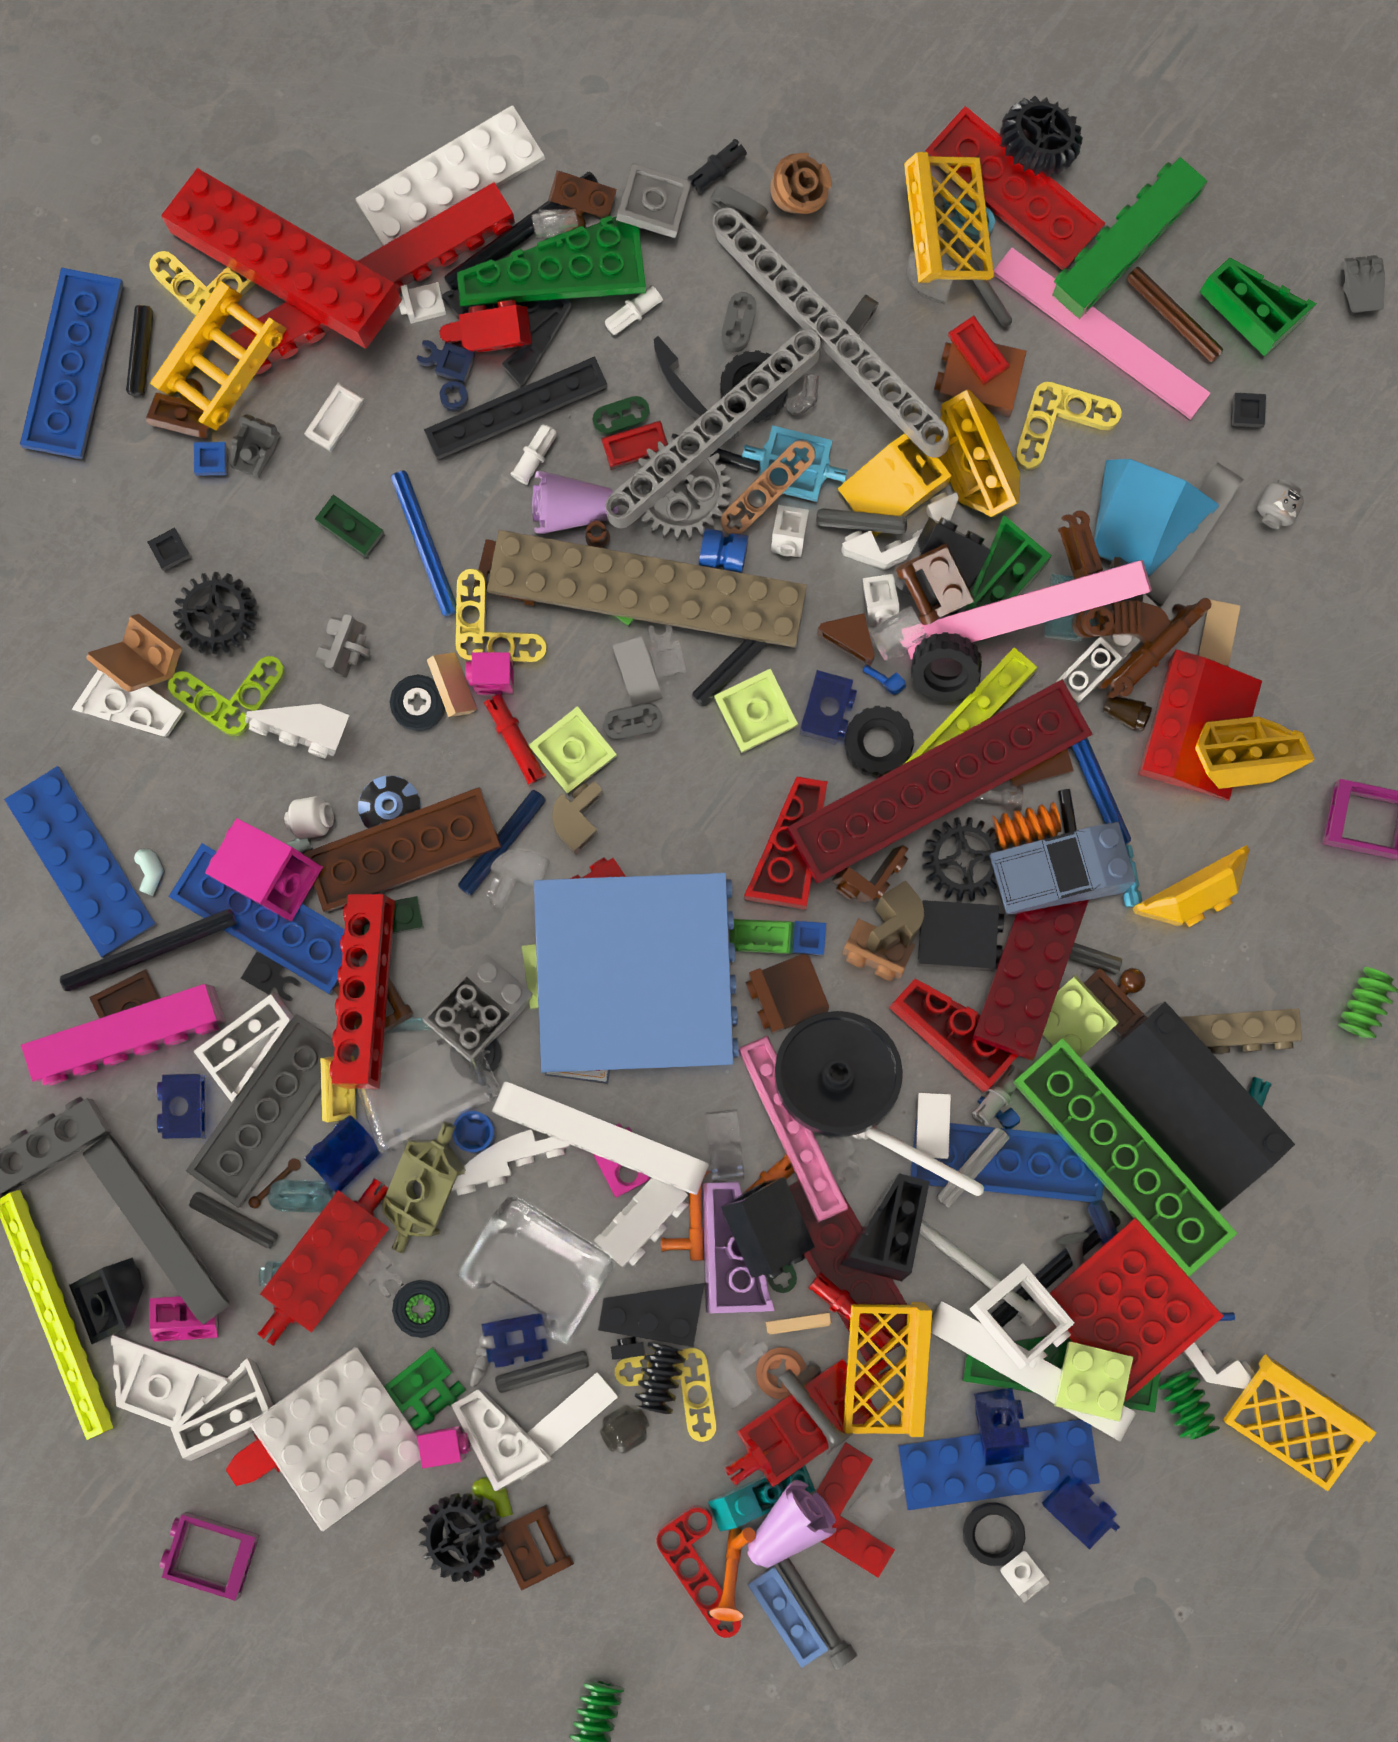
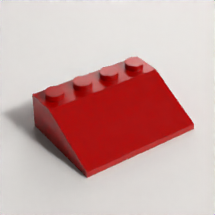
M1175 649L1169 660L1138 775L1229 801L1233 787L1219 789L1206 774L1195 746L1206 722L1253 717L1262 680L1206 657Z

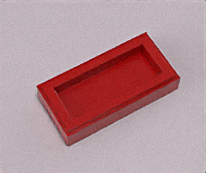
M974 315L948 332V337L983 385L1009 369L1010 364Z
M661 420L601 438L611 470L638 462L639 458L648 459L647 449L649 448L657 453L659 451V441L665 447L668 445Z

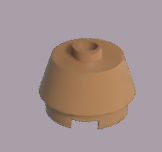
M809 153L790 154L781 159L775 168L770 184V192L775 204L786 212L813 213L819 210L827 200L829 188L832 186L829 170L824 163L819 164L815 159L809 157Z

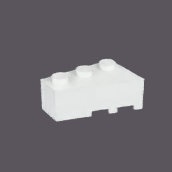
M274 992L194 1050V1053L229 1100L233 1102L237 1099L294 1016L277 993Z
M651 1178L594 1241L622 1267H625L628 1262L634 1266L646 1253L642 1249L649 1239L656 1242L666 1231L665 1221L671 1215L677 1218L689 1204L685 1199L689 1195L684 1190Z
M249 1358L244 1360L236 1371L220 1382L211 1394L195 1405L171 1428L183 1459L192 1461L254 1432L249 1423L273 1406L256 1362Z

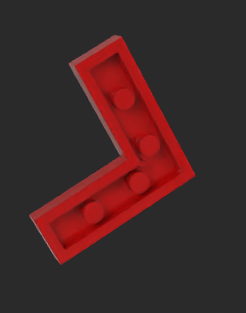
M845 1442L815 1491L826 1501L836 1519V1522L832 1525V1528H837L836 1532L829 1538L821 1541V1543L879 1578L895 1549L840 1515L873 1459Z

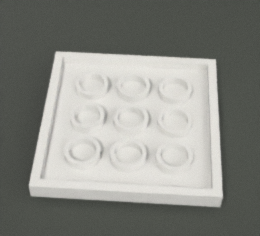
M354 1347L249 1423L321 1531H325L421 1460L416 1434L357 1347Z

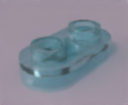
M279 1180L271 1185L268 1201L273 1208L279 1211L322 1212L333 1197V1189L322 1181Z

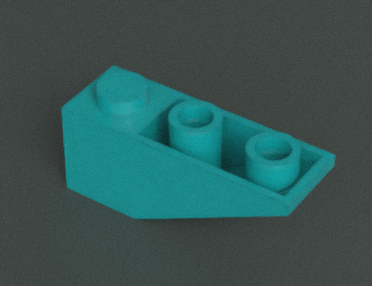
M804 1465L773 1487L766 1476L708 1501L720 1532L737 1528L769 1513L786 1487L794 1480H799L809 1485L805 1488L807 1492L815 1491L806 1466Z

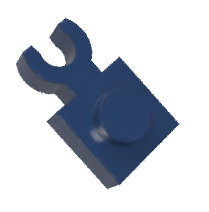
M423 340L422 346L431 350L432 353L429 357L417 355V362L422 366H432L435 364L437 365L435 369L437 375L465 384L475 358V352L446 342L443 350H439L432 341Z

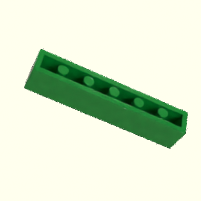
M1181 157L1173 165L1170 162L1166 163L1157 174L1159 179L1152 186L1147 183L1137 194L1136 198L1138 201L1132 207L1127 204L1116 216L1118 221L1111 228L1107 225L1099 232L1095 238L1097 243L1091 249L1086 246L1074 260L1076 264L1070 271L1067 268L1063 269L1055 278L1054 283L1056 286L1052 295L1079 320L1202 194L1208 181Z

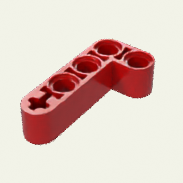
M694 1505L659 1530L656 1538L657 1546L714 1632L723 1638H730L739 1632L741 1620L733 1621V1627L729 1629L726 1625L720 1627L721 1620L713 1618L709 1613L710 1610L719 1606L723 1587L693 1545V1543L705 1536L712 1526L711 1512L702 1505ZM695 1512L703 1513L707 1518L706 1526L702 1529L692 1528L689 1524L691 1514ZM668 1531H674L680 1536V1544L675 1548H668L662 1542V1536ZM687 1558L696 1560L699 1565L698 1571L693 1575L684 1574L680 1568L683 1560ZM704 1586H712L717 1591V1597L712 1602H704L699 1597V1590Z

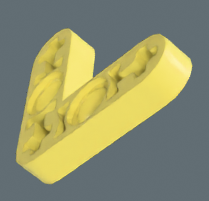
M166 251L153 255L149 264L155 278L194 316L198 314L202 308L201 306L206 302L219 281L225 282L229 279L237 281L238 288L236 291L243 296L256 284L247 278L243 282L234 270L226 267L206 287L173 254ZM160 262L169 263L171 270L176 274L173 279L165 270L160 271L158 266ZM190 280L194 282V290L189 295H182L178 292V286L182 281Z
M1053 382L1041 383L1034 391L1015 453L1017 465L1028 471L1040 466L1056 416L1108 431L1115 428L1120 421L1122 413L1120 406L1113 400ZM1047 390L1052 392L1051 397L1056 399V401L1050 400L1047 410L1044 412L1040 411L1043 397L1039 396V394L1044 395ZM1075 398L1081 399L1085 403V411L1080 414L1071 412L1068 407L1069 401ZM1092 403L1097 404L1094 409L1095 411L1104 412L1105 408L1111 409V415L1115 416V418H1110L1108 422L1102 420L1103 415L1094 412L1092 418L1087 416L1091 410ZM1033 419L1044 420L1047 424V430L1042 434L1034 433L1030 429V422ZM1031 440L1037 441L1034 455L1038 459L1033 458L1031 462L1025 461V455L1021 454V452L1028 451Z
M473 568L467 569L459 575L456 601V650L462 658L472 660V654H468L467 648H462V643L468 641V637H473L475 643H484L483 636L489 637L487 644L488 652H495L493 650V642L495 639L502 637L506 638L510 643L511 648L509 652L513 661L534 662L543 658L547 651V642L540 634L485 631L486 578L481 571ZM469 574H474V578L480 580V586L474 588V597L480 595L481 602L476 600L462 601V595L469 596V587L463 585V580L468 579ZM468 605L477 607L480 612V617L475 623L466 622L462 616L463 609ZM514 637L521 638L519 644H529L530 639H536V644L541 645L542 649L536 651L535 656H530L529 650H519L520 656H514L516 650ZM476 648L473 652H484V648Z
M680 1349L683 1351H678V1353L686 1358L685 1360H688L690 1353H695L696 1358L702 1359V1364L697 1366V1374L699 1376L704 1373L705 1381L693 1380L686 1383L685 1376L692 1377L690 1367H684L683 1363L675 1364L677 1368L682 1370V1375L673 1376L672 1379L681 1380L689 1435L696 1441L705 1442L710 1440L716 1432V1418L707 1358L700 1349ZM645 1355L623 1358L617 1363L615 1376L620 1384L624 1386H638V1381L644 1380V1373H637L633 1376L632 1381H628L626 1376H621L620 1370L625 1369V1363L631 1362L633 1368L642 1367L643 1365L640 1360H643ZM647 1361V1367H651L652 1364ZM700 1385L705 1388L707 1397L703 1403L695 1404L689 1400L688 1391L692 1386ZM709 1406L710 1413L703 1412L705 1423H711V1428L707 1429L705 1436H700L699 1431L693 1430V1425L698 1423L697 1413L690 1415L689 1409H702Z

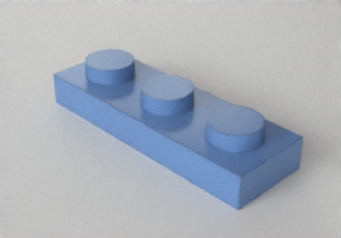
M775 1566L748 1583V1587L801 1668L829 1650Z

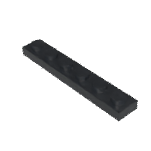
M594 356L424 429L436 459L439 460L608 387L607 382Z

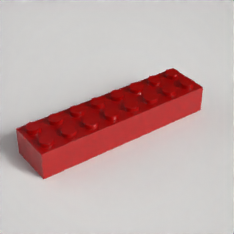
M199 168L194 171L161 215L171 234L365 349L402 301L395 284Z

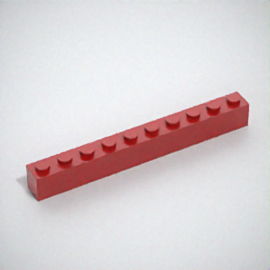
M495 182L357 262L393 282L400 294L402 293L401 286L408 285L415 280L416 282L425 280L432 274V270L437 267L451 265L459 258L458 255L468 249L469 251H474L480 248L487 238L494 234L496 236L503 234L515 223L514 215ZM287 302L257 318L265 324L270 317L287 329L283 334L280 344L270 352L256 374L267 371L272 366L271 363L281 357L287 359L298 352V348L307 342L312 344L321 340L325 336V332L331 328ZM243 326L228 336L247 350L257 334L247 326Z

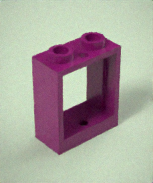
M1339 779L1335 782L1323 844L1398 860V816L1392 847L1342 837L1350 795L1398 804V791L1345 779Z
M189 1512L181 1514L180 1518L176 1517L170 1530V1536L174 1537L170 1550L165 1549L160 1562V1568L164 1569L161 1578L234 1601L239 1599L260 1535ZM191 1525L241 1540L227 1584L177 1569Z

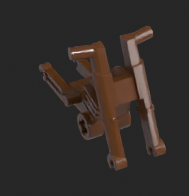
M1081 510L1075 511L1073 515H1063L1061 519L1067 521L1069 527H1060L1058 532L1061 535L1074 579L1103 571L1089 526V515ZM1075 517L1081 519V524H1078L1077 519ZM1203 598L1194 605L1175 604L1172 608L1175 616L1169 620L1167 614L1160 607L1137 600L1117 601L1076 613L1072 619V628L1082 638L1101 635H1130L1137 637L1143 643L1136 652L1132 651L1130 653L1131 657L1108 679L1102 680L1098 685L1099 689H1105L1108 685L1111 686V691L1107 693L1108 698H1114L1118 694L1123 697L1131 694L1133 686L1153 667L1156 668L1159 665V661L1188 633L1189 628L1211 608L1212 604L1208 598ZM1094 618L1096 625L1091 626L1090 620Z

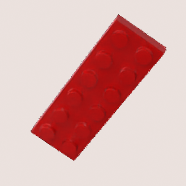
M964 106L928 146L925 152H928V156L980 158L985 206L1061 270L1068 268L1074 262L1077 255L1105 227L1106 223L1050 176L1046 177L1042 171L1035 176L1031 169L1023 172V165L1020 163L1013 165L1014 158L1005 156L1006 148L1000 146L1002 137L999 136V133ZM960 166L956 173L969 184L972 180L971 167Z

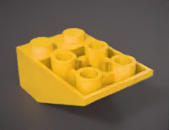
M904 433L879 452L838 487L837 490L853 511L905 517L950 484L952 475L938 457L933 458L924 454ZM871 531L874 538L883 533Z

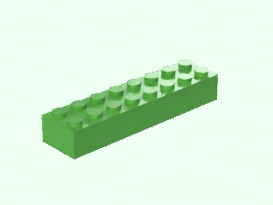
M1063 1038L1012 1082L1127 1212L1143 1225L1188 1277L1238 1234Z

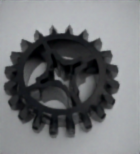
M1036 96L1030 100L1023 98L1022 101L1018 104L1015 103L1010 108L1008 114L1006 113L1002 120L999 134L1002 137L1000 146L1006 148L1005 156L1014 158L1013 165L1018 163L1023 165V172L1031 169L1035 176L1041 171L1046 177L1053 172L1058 175L1064 169L1067 170L1079 155L1083 139L1080 135L1082 127L1075 125L1077 117L1069 116V108L1061 109L1058 101L1051 104L1047 97L1042 101H1039Z
M214 572L212 580H209L206 573H202V583L198 584L195 579H191L190 584L194 588L189 591L183 587L181 592L186 598H176L175 603L183 608L173 611L175 617L181 618L174 625L176 629L183 630L180 634L183 641L190 639L188 646L191 649L199 646V652L205 655L211 647L212 655L218 656L220 647H222L226 655L231 654L229 645L234 644L237 649H241L242 644L238 640L241 637L247 641L251 639L246 629L256 630L257 628L254 622L249 621V619L259 617V613L251 609L257 605V601L255 598H249L252 594L249 587L242 589L244 583L241 579H237L232 583L233 577L227 573L221 581L219 572ZM221 591L234 595L238 599L240 609L225 606L223 603L224 599L221 597ZM209 593V599L206 604L195 606L200 598ZM218 607L222 615H218L219 618L214 621L210 613L211 611L214 613L213 610ZM192 619L208 622L211 637L198 633L193 626ZM238 619L234 628L223 635L225 625L229 622H236Z
M959 817L954 818L953 829L947 821L943 822L942 829L945 832L944 834L937 829L932 831V835L937 839V842L931 839H927L925 845L933 849V851L922 852L923 858L931 859V862L922 865V869L926 871L933 870V873L926 877L927 882H932L937 878L939 882L934 887V891L938 892L945 886L947 891L944 898L949 899L952 892L955 891L957 892V902H962L964 893L968 894L970 902H974V891H978L979 895L985 898L987 896V891L984 888L985 885L993 891L997 888L996 883L992 880V878L996 879L990 855L1003 849L996 850V846L999 845L998 838L993 841L990 839L995 829L991 827L986 834L981 830L985 824L982 820L979 821L976 828H973L972 817L966 819L965 826H961ZM965 835L972 836L981 841L987 851L971 849L967 839H965ZM955 837L956 852L951 856H946L944 859H939L941 846L948 839ZM962 849L963 852L968 853L967 856L970 855L974 858L969 862L967 871L966 867L961 866L962 863L959 865L955 861L959 859ZM990 860L987 875L974 883L973 867L983 861ZM941 869L957 870L962 880H964V884L953 882L945 876Z
M454 1493L450 1495V1498H440L438 1501L439 1505L434 1504L429 1508L431 1515H425L422 1519L428 1526L421 1528L419 1531L420 1534L426 1536V1540L421 1541L419 1546L427 1547L428 1549L423 1558L426 1560L432 1558L433 1563L430 1569L437 1570L441 1567L440 1577L446 1578L451 1575L453 1582H458L462 1578L464 1582H470L474 1579V1576L477 1579L485 1576V1570L490 1571L495 1567L493 1560H499L502 1556L496 1549L503 1547L505 1544L503 1540L498 1539V1535L504 1533L505 1529L496 1527V1522H499L501 1516L496 1515L492 1517L490 1513L493 1510V1506L487 1505L483 1507V1498L477 1497L473 1500L470 1493L463 1494L462 1497L459 1493ZM459 1512L471 1517L476 1524H469L464 1516L460 1517ZM443 1527H445V1530H446V1536H445L444 1540H443ZM470 1531V1534L464 1537V1541L453 1543L455 1540L459 1539L460 1534H464ZM480 1535L482 1540L481 1549L478 1546V1538ZM453 1550L458 1554L459 1558H463L465 1562H461L450 1555L448 1551Z

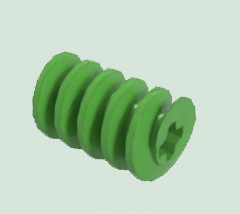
M1364 967L1363 972L1368 978L1360 977L1357 981L1363 989H1354L1352 991V995L1357 1000H1349L1346 1004L1352 1012H1343L1341 1017L1346 1023H1338L1337 1025L1360 1037L1376 1038L1377 1035L1370 1028L1371 1026L1382 1027V1023L1376 1019V1015L1387 1016L1388 1012L1381 1005L1382 1003L1392 1004L1393 1001L1386 994L1387 992L1398 993V989L1392 984L1394 979L1389 975L1370 967Z

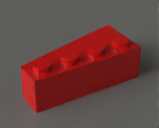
M796 776L744 894V900L806 910L812 874L786 828L823 808L828 781Z

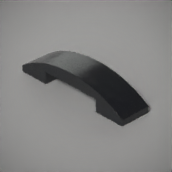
M657 336L653 340L655 357L661 376L680 406L697 420L708 410L673 372L679 367L678 358L662 339ZM711 424L707 427L716 433L722 429L717 424ZM739 431L736 434H734L731 438H737L739 436Z

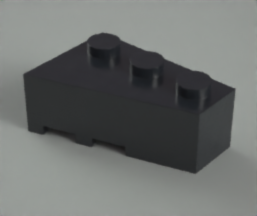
M901 1173L893 1178L841 1265L901 1282L907 1278L913 1269L930 1181Z
M705 1283L603 1298L598 1330L694 1347Z

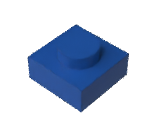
M194 442V474L196 476L227 475V445L225 442Z
M795 921L793 953L824 956L826 923Z

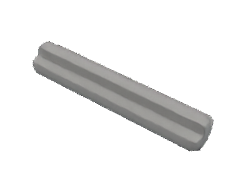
M999 1127L995 1128L958 1172L974 1180L1009 1140L1008 1134ZM949 1181L938 1193L937 1198L942 1204L950 1207L964 1192V1189Z

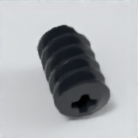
M648 1342L647 1346L654 1350L655 1354L645 1355L644 1357L652 1366L641 1369V1372L649 1378L648 1380L638 1381V1385L643 1387L645 1392L635 1393V1398L642 1402V1405L635 1407L662 1414H672L673 1409L665 1404V1402L676 1400V1396L668 1390L679 1388V1383L673 1380L672 1377L681 1376L682 1370L677 1368L675 1364L685 1363L686 1358L678 1353V1351L683 1350Z

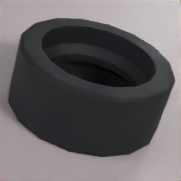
M997 1502L984 1503L974 1508L967 1516L963 1527V1539L969 1553L980 1563L989 1566H1003L1022 1551L1026 1539L1025 1526L1019 1515L1010 1507ZM988 1515L1004 1517L1009 1521L1013 1529L1011 1544L1000 1553L991 1554L985 1552L978 1546L975 1540L977 1524Z

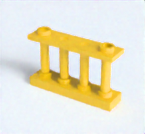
M219 281L150 382L155 388L172 397L177 391L204 411L198 421L216 431L220 425L226 422L230 410L270 352L280 344L283 334L287 329L270 317L263 324L238 305L243 295L222 281ZM229 315L235 317L257 334L247 350L221 331V326ZM212 340L239 359L230 375L203 356V352ZM194 366L221 385L212 401L185 381Z

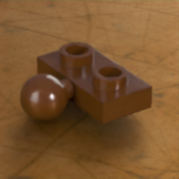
M557 170L548 201L572 208L571 213L565 215L561 223L563 232H567L580 226L586 228V222L583 217L584 212L602 218L609 216L617 189Z
M187 378L185 380L203 394V387L198 380L194 378ZM180 392L178 393L181 399L155 393L146 416L148 425L207 439L211 428L198 421L204 412Z
M1101 968L1084 982L1086 987L1119 1021L1112 1028L1119 1036L1124 1034L1144 1015L1127 997L1128 993H1137L1145 986L1146 979L1141 970L1137 968L1126 969L1120 977V984L1118 986Z

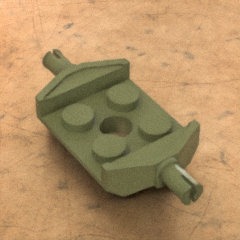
M443 1122L437 1139H415L408 1141L382 1203L383 1214L396 1226L395 1230L398 1231L394 1244L391 1247L398 1253L405 1252L409 1238L412 1235L423 1237L440 1234L441 1230L436 1228L457 1176L465 1174L466 1169L452 1148L449 1147L450 1139L456 1129V1126L452 1125V1123ZM415 1181H418L422 1186V1195L420 1197H417L413 1190Z

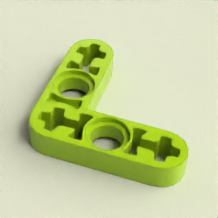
M266 656L261 658L230 701L185 671L174 673L173 678L168 681V689L178 701L229 736L237 737L246 732L250 724L245 723L246 714L242 712L238 717L241 725L238 728L232 726L228 729L227 717H235L240 711L235 705L239 702L248 711L262 710L283 681L285 668L276 657ZM273 664H276L275 670L278 672L275 677L269 675L264 681L269 686L267 690L259 683L254 682L256 677L260 681L263 680L266 675L263 668L266 665L271 667ZM189 679L188 686L195 692H198L192 704L189 701L193 697L186 691L177 693L179 688L176 684L179 680L185 682ZM250 688L258 689L261 694L259 701L253 705L245 703L243 699L244 693ZM206 696H213L217 700V706L211 712H204L200 708V702Z

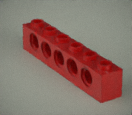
M348 894L347 903L343 908L345 932L340 941L343 956L342 966L338 969L339 997L335 1002L337 1026L332 1035L335 1050L334 1060L331 1062L329 1070L332 1084L342 1088L380 1089L395 900L384 894ZM370 922L369 931L362 935L364 925ZM367 953L366 963L360 966V958ZM364 985L365 991L363 995L357 998V990L360 986ZM362 1016L360 1027L354 1029L356 1019ZM359 1047V1056L356 1060L352 1061V1053Z

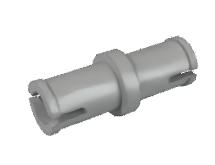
M1010 1065L997 1084L992 1085L987 1090L988 1095L972 1113L978 1122L989 1126L1000 1109L1011 1102V1095L1017 1089L1012 1082L1023 1073L1021 1069Z

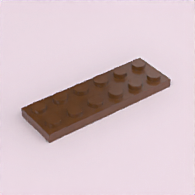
M478 787L304 852L303 855L323 867L313 884L322 910L327 913L343 907L347 903L348 894H378L502 848L482 789Z

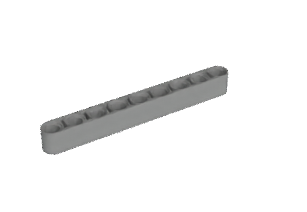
M809 329L796 333L608 497L605 504L610 524L617 528H626L814 366L819 360L821 353V341L818 334ZM803 344H810L814 347V350L806 353L802 352L799 347ZM780 364H787L791 367V370L782 373L777 371L776 367ZM757 384H764L768 387L767 391L763 393H757L752 388ZM734 404H741L745 407L741 413H733L729 408ZM711 424H717L722 427L720 432L714 434L706 431V428ZM689 444L696 445L699 448L693 454L685 453L682 449ZM667 464L675 467L674 472L671 474H663L659 471L662 466ZM641 485H649L652 488L650 493L645 495L636 492V489ZM618 505L628 507V511L623 515H616L612 512Z

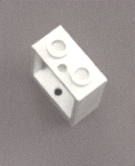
M1024 1263L970 1308V1311L1020 1369L1028 1363L1032 1368L1035 1367L1047 1356L1043 1351L1051 1343L1058 1347L1071 1336L1068 1329L1074 1324L1073 1320ZM1019 1284L1057 1327L1027 1354L1020 1350L988 1312L990 1308Z

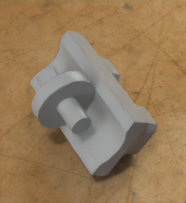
M344 614L343 618L331 617L327 625V633L335 637L332 647L326 645L319 647L315 656L316 660L337 675L346 677L350 665H356L359 656L369 657L371 651L363 647L367 637L363 635L366 625L347 614Z

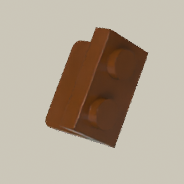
M904 845L893 848L870 881L850 867L840 871L832 879V882L838 885L836 891L849 900L854 897L861 903L874 901L876 898L880 899L890 886V883L887 882L889 876L894 872L898 873L906 864L908 858L905 854L908 848Z
M807 954L798 955L763 970L759 968L749 972L750 980L745 982L752 1000L758 998L762 1010L757 1011L763 1028H770L772 1034L795 1026L811 1016L828 1012L829 1004L811 959Z

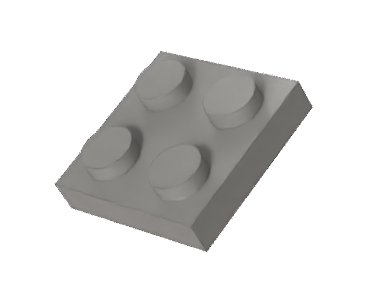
M632 163L616 220L675 238L691 181Z

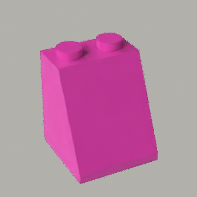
M236 818L232 827L228 829L217 853L211 858L205 873L292 922L323 867L293 847Z

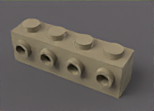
M1299 1008L1180 1017L1213 1054L1230 1053V1047H1242L1243 1052L1262 1051V1045L1274 1044V1050L1294 1048L1293 1043L1302 1041Z

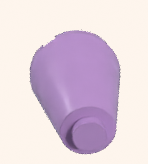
M536 471L535 478H540V485H533L532 498L533 521H539L540 528H534L536 534H545L588 525L593 521L603 522L608 520L605 504L608 497L613 493L611 488L545 471ZM618 506L612 510L614 514L618 513Z
M799 1480L791 1482L756 1530L755 1539L748 1543V1556L755 1565L769 1568L829 1538L836 1532L837 1528H832V1525L836 1522L832 1510L817 1492L811 1495L805 1490L809 1486Z

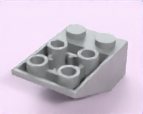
M484 953L422 1020L471 1062L527 1007L533 993Z

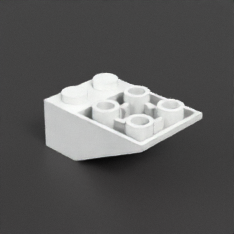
M322 704L247 711L245 723L250 724L249 730L267 736L269 731L279 735V741L284 744L296 747L300 743L310 747L309 753L326 759L327 754L334 756L349 715Z

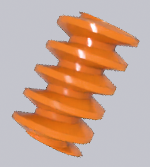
M1055 802L1050 803L1049 812L1043 804L1039 805L1037 815L1031 807L1026 808L1024 817L1019 810H1015L1012 820L1007 813H1002L1000 823L992 815L995 836L999 839V846L1003 850L1008 849L1009 843L1017 847L1021 846V841L1023 840L1028 844L1032 843L1036 837L1039 841L1045 839L1046 835L1050 837L1058 836V833L1062 831L1060 816Z

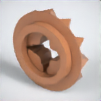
M785 1347L774 1348L766 1352L760 1358L756 1367V1379L759 1387L765 1394L775 1399H784L791 1393L783 1383H781V1387H778L777 1376L768 1373L767 1370L778 1369L782 1359H785L786 1370L791 1369L796 1376L807 1368L803 1358L797 1352Z

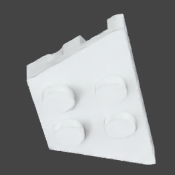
M112 1335L111 1346L113 1345L114 1354L113 1372L114 1379L116 1380V1406L169 1427H173L195 1405L211 1394L220 1382L228 1378L120 1336Z

